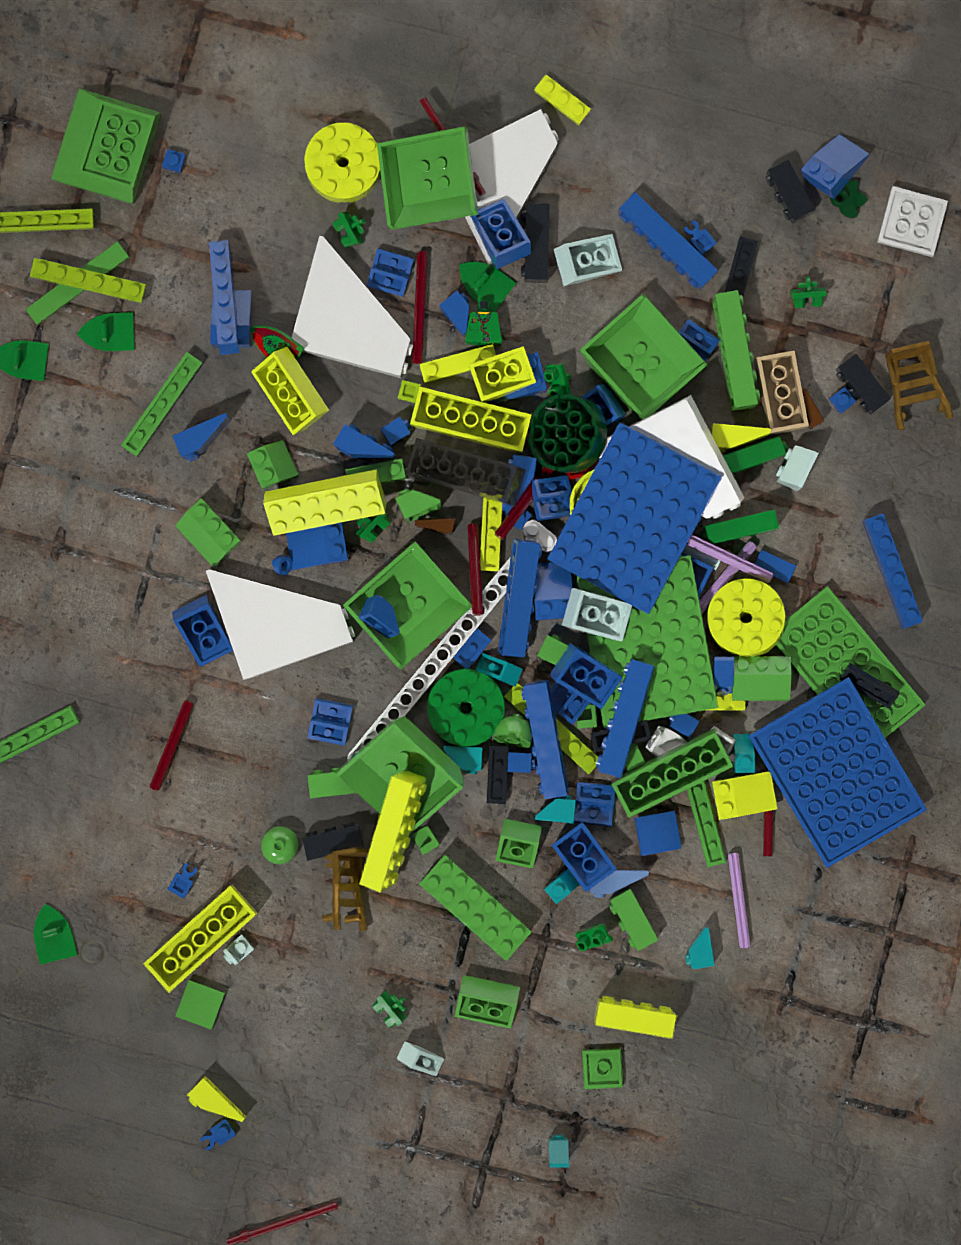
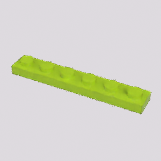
M93 209L0 212V233L94 229Z
M34 258L30 272L31 278L141 304L147 286L143 283Z
M517 683L516 687L513 686L504 697L525 715L527 703L526 700H523L521 690L524 688ZM556 719L561 749L586 773L590 774L596 767L598 756Z

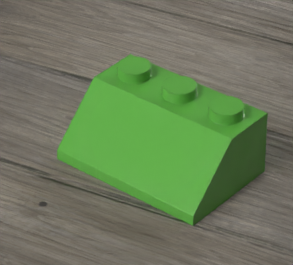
M403 490L398 493L399 497L396 498L407 524L442 508L439 499L415 490Z
M202 498L175 525L213 568L242 543Z
M733 656L732 701H790L791 657Z
M463 975L454 1017L511 1029L520 987Z

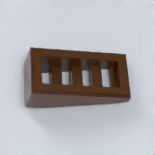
M804 388L802 393L809 424L808 428L811 430L822 424L824 418L807 389Z
M455 518L415 520V526L418 528L450 535L453 533Z

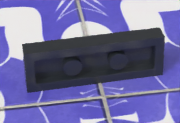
M739 237L725 292L738 290L739 295L744 296L758 244L757 240Z
M849 663L839 679L842 681L849 677L856 690L887 708L892 706L900 693Z
M489 746L486 803L506 804L508 746Z

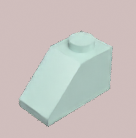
M406 1041L397 1057L399 1061L410 1068L437 1076L444 1061V1058Z

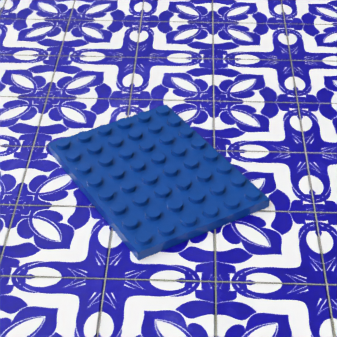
M619 422L555 543L548 560L641 611L650 614L723 477Z
M849 677L748 735L826 868L927 811Z

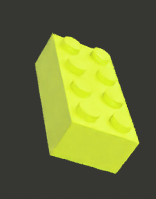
M288 347L273 352L251 371L292 435L308 429L329 411Z
M602 996V999H597L594 1023L597 1026L673 1038L676 1014L672 1011L671 1007L659 1006L658 1009L653 1008L652 1004L641 1002L640 1005H635L633 1001L622 999L621 1002H618L609 996Z

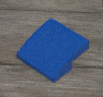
M377 248L367 287L403 297L414 258Z
M689 319L679 331L680 335L704 361L707 360L720 341Z
M567 475L532 481L533 502L537 521L570 516L569 495H571L572 490Z
M555 681L550 688L554 711L573 725L590 702Z
M316 698L307 738L345 746L353 705Z
M577 782L574 823L581 824L583 822L588 825L611 827L615 800L613 786Z
M675 811L634 818L641 856L682 849Z

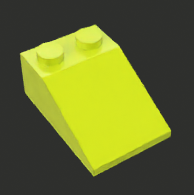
M524 346L469 365L480 400L483 403L501 398L536 383Z
M713 423L710 427V433L721 454L724 455L725 452L767 437L771 433V429Z
M769 771L712 782L719 820L778 809L772 775Z

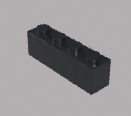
M527 203L526 209H522V220H526V228L522 229L531 244V254L523 257L525 258V266H521V277H524V282L547 283L550 204Z

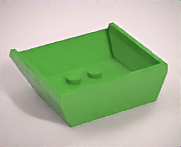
M79 88L51 179L134 204L162 114Z
M467 127L377 143L387 226L391 230L478 215Z
M644 294L637 298L580 349L585 362L608 385L610 390L635 418L640 421L656 412L707 366V363Z
M416 542L410 545L343 604L346 610L400 671L472 608L468 600ZM379 595L392 605L400 630L398 635L387 639L359 618L368 598Z
M405 716L393 720L335 772L379 814H381L393 775L407 770L425 777L426 790L421 795L419 801L421 802V807L418 813L415 814L414 820L416 823L410 833L464 787L460 767Z

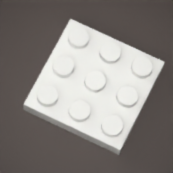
M892 186L877 243L933 257L948 201Z

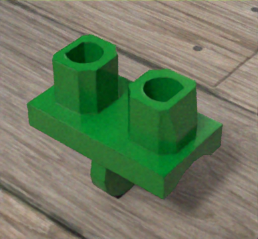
M349 212L339 213V218L332 224L337 232L346 230L347 235L341 238L343 246L348 248L363 244L364 241L360 234L365 232L362 227L366 224L365 219L359 220L357 215L351 217Z
M805 276V282H798V288L805 289L789 290L795 308H804L805 298H811L813 307L823 306L824 297L827 296L824 287L811 288L817 287V281L810 282L809 276Z
M564 363L547 364L543 375L544 379L550 384L549 398L554 395L571 394L568 380L571 379V374L566 373Z
M386 513L361 518L356 522L360 528L355 533L360 538L373 543L378 535L372 529L378 525L384 530L390 525V521L385 516Z
M604 923L593 924L590 928L575 933L578 939L576 945L581 952L593 947L602 946L613 940V937L607 932Z
M387 990L380 994L372 1006L377 1013L385 1009L389 1014L384 1019L389 1028L396 1024L399 1026L408 1017L404 1013L406 1007L402 1004L406 998L403 996L398 999L395 994L391 996Z

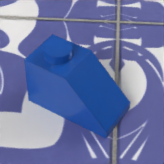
M456 291L443 301L439 308L460 334L465 337L469 316L468 303L470 301L464 293L459 294Z
M379 595L368 598L359 618L387 639L398 635L400 630L392 605Z
M714 657L712 675L717 695L725 696L732 693L734 657Z

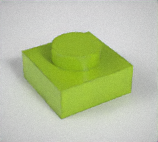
M402 380L398 399L416 403L421 384Z

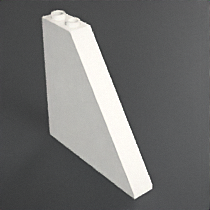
M541 109L469 144L473 172L477 173L480 178L479 182L486 191L484 195L479 196L475 190L478 210L505 199L516 219L520 215L557 148V141H559L555 130L551 131L548 125L551 123L546 113L543 114ZM465 217L488 264H492L493 262L487 254L471 217Z
M319 236L292 339L304 347L303 352L401 378L402 374H406L408 363H405L407 355L411 356L413 345L410 344V338L323 236Z
M691 395L629 426L635 431L723 477L705 509L703 517L709 518L713 516V518H717L724 514V510L728 508L734 510L741 506L740 502L744 499V496ZM613 435L607 437V439H606V444H605V447H604V450H603L602 454L604 453V451H605V449H606V447H607V445H608V443H609V441H610V439H611V437H612Z
M206 571L243 680L353 642L352 638L355 637L352 626L348 627L347 625L348 613L346 608L342 609L338 604L217 571Z

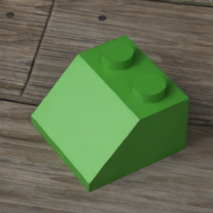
M284 440L262 446L247 453L263 490L298 476Z
M504 819L495 861L533 869L542 826Z

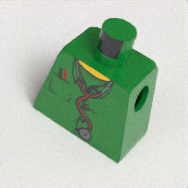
M479 301L478 312H470L465 345H502L497 312H490V302Z

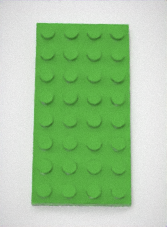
M828 586L786 619L783 635L776 646L785 657H791V664L816 695L840 682V676L849 663L900 692L892 706L887 708L857 690L884 738L925 706L924 702Z

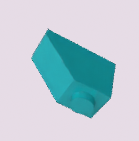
M482 653L476 671L515 687L523 670L513 664Z
M733 734V739H735L733 745L734 773H755L754 745L748 736L749 734Z
M444 746V751L462 770H466V774H477V771H481L482 747Z
M569 795L555 798L535 815V820L574 823L576 800H572V796Z
M567 869L545 886L544 890L555 904H558L580 884L570 870Z
M704 926L687 948L688 954H685L686 965H690L691 969L715 966L709 927Z
M561 1134L552 1135V1138H548L550 1168L569 1167L568 1138H564V1135Z

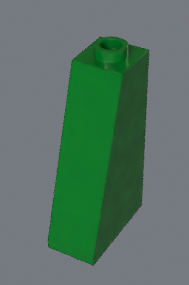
M779 436L724 455L723 458L732 475L781 458L786 455L785 451L788 449L785 441L781 440Z
M770 510L704 526V531L701 532L703 540L714 545L774 532L779 529L775 510Z

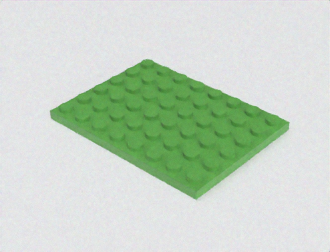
M691 555L679 558L650 614L632 606L622 642L587 632L591 656L623 677L621 681L625 682L627 675L624 674L627 662H631V659L655 666L639 722L718 708ZM577 576L579 590L625 602ZM620 683L601 709L604 728L608 727L610 718L614 719L616 711H613L615 700L620 699L621 693L618 692Z

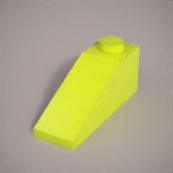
M206 1076L187 1094L190 1097L188 1099L189 1102L195 1107L199 1106L201 1109L241 1122L246 1118V1115Z

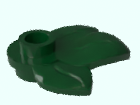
M849 180L838 195L842 196V201H837L836 197L834 199L830 197L832 205L838 207L843 216L852 219L857 218L856 208L863 206L868 201V198L863 193L857 191L858 181Z

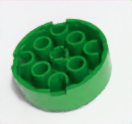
M471 669L456 670L443 676L432 688L427 704L428 717L435 732L447 742L458 746L478 745L495 734L497 725L503 720L505 708L504 699L497 684L486 674ZM464 702H468L472 706L471 711L467 714L463 713L460 709Z

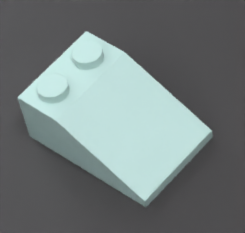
M613 234L566 243L554 249L563 286L581 283L622 271Z
M572 588L562 625L622 642L632 605Z

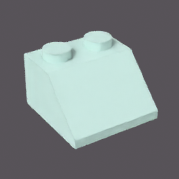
M796 445L792 449L789 448L784 457L787 459L785 465H780L776 476H778L777 482L795 491L800 490L818 453Z

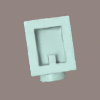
M241 935L223 950L225 953L223 956L229 964L234 963L236 965L253 951L254 947Z

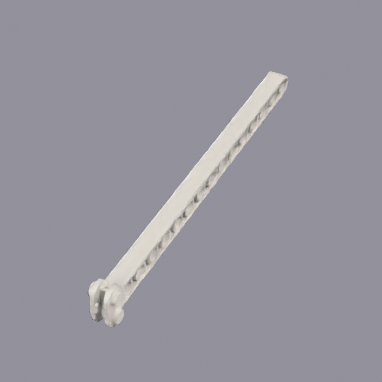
M535 520L525 523L523 527L525 540H535L540 543L542 551L551 552L557 542L554 534ZM510 558L482 591L483 607L485 608L484 614L474 616L471 608L456 622L351 750L347 761L364 747L366 739H373L378 735L376 728L379 724L382 723L388 726L393 721L389 717L391 709L399 711L398 718L406 716L452 660L454 655L506 593V586H501L498 583V579L503 575L508 577ZM490 590L497 593V598L494 601H489L486 598V593ZM464 620H470L473 624L472 628L468 631L462 629L461 625ZM452 635L460 637V643L456 646L451 645L449 642ZM444 649L448 652L446 660L438 659L437 653L439 650ZM429 664H433L436 667V672L433 675H427L425 672V668ZM416 679H421L424 683L421 690H416L413 687V682ZM404 694H409L412 698L411 703L408 705H404L401 702V697Z

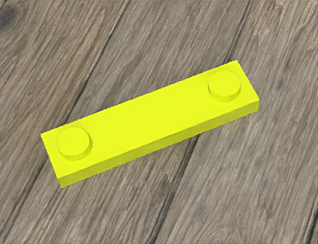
M493 344L420 364L424 383L469 372L470 364L496 356Z
M483 494L481 571H499L500 539L495 536V531L501 525L503 495Z

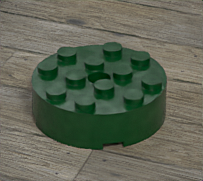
M554 395L546 399L535 410L529 423L530 439L528 441L534 457L537 458V461L551 470L565 473L581 472L598 460L606 444L607 426L602 412L590 400L575 395Z

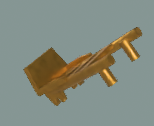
M929 341L891 349L885 354L893 385L894 418L898 431L905 430L903 421L906 418V414L902 412V406L939 398L941 402L937 407V412H945L946 419L954 418L950 402L936 377L937 370ZM916 356L920 360V363L900 367V360ZM923 370L927 374V377L900 383V376ZM929 384H932L934 388L933 391L901 398V391Z
M346 849L334 851L332 854L325 856V860H330V863H327L325 866L333 868L332 913L322 915L323 922L333 921L334 930H341L340 907H354L357 910V914L345 916V923L359 922L360 932L367 931L366 915L359 885L363 874L361 857L368 856L370 849ZM340 861H345V864L341 865ZM341 876L350 877L351 884L340 883ZM340 891L353 892L354 899L340 898Z

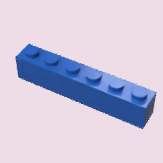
M634 192L619 208L620 219L626 224L629 222L634 227L633 231L641 237L643 235L647 239V244L655 250L657 248L661 252L660 256L666 262L673 263L675 265L674 269L681 276L684 274L689 279L688 282L695 289L698 287L701 290L717 274L718 270L638 194Z
M228 240L209 242L218 348L221 355L240 353Z
M884 513L862 521L901 629L923 622Z
M513 538L498 652L505 656L525 657V652L529 648L527 637L531 631L530 615L534 611L532 601L533 595L536 594L537 590L535 579L539 574L538 558L542 554V547L535 540Z
M632 659L630 663H626L624 674H627L625 682L621 681L618 690L621 693L620 699L615 700L613 711H616L614 719L610 718L607 727L610 730L609 736L604 737L602 748H604L603 756L599 755L596 767H599V772L622 778L655 666Z
M549 680L526 683L521 693L523 700H526L527 703L525 715L527 719H530L534 741L532 753L534 757H537L538 764H535L537 776L540 775L541 783H539L540 794L544 795V799L567 796L569 787Z

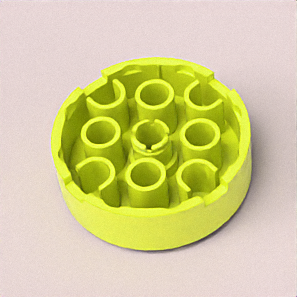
M351 123L328 125L319 130L307 146L304 160L306 173L312 187L322 197L337 203H351L367 196L377 185L381 175L377 143L370 133L362 127ZM341 160L349 162L346 167L338 166Z
M738 579L724 585L713 596L707 615L708 626L714 641L720 648L732 656L752 657L766 654L780 641L785 629V611L779 595L769 585L755 579ZM746 614L752 617V621L749 623L741 621L742 617Z

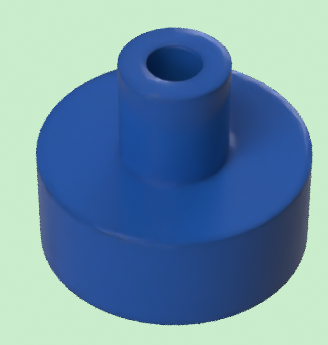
M279 555L276 559H273L274 571L281 575H287L292 568L291 558Z

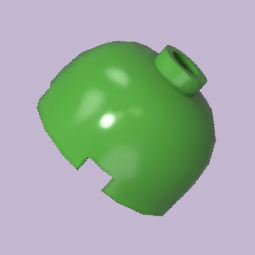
M519 714L505 717L497 725L494 739L507 746L512 743L516 744V748H528L532 742L531 725Z
M284 826L269 829L261 840L262 854L273 864L283 865L290 862L296 857L299 850L297 835L291 829Z

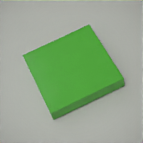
M189 979L175 1017L212 1030L225 992Z
M621 1048L582 1050L584 1089L623 1087Z

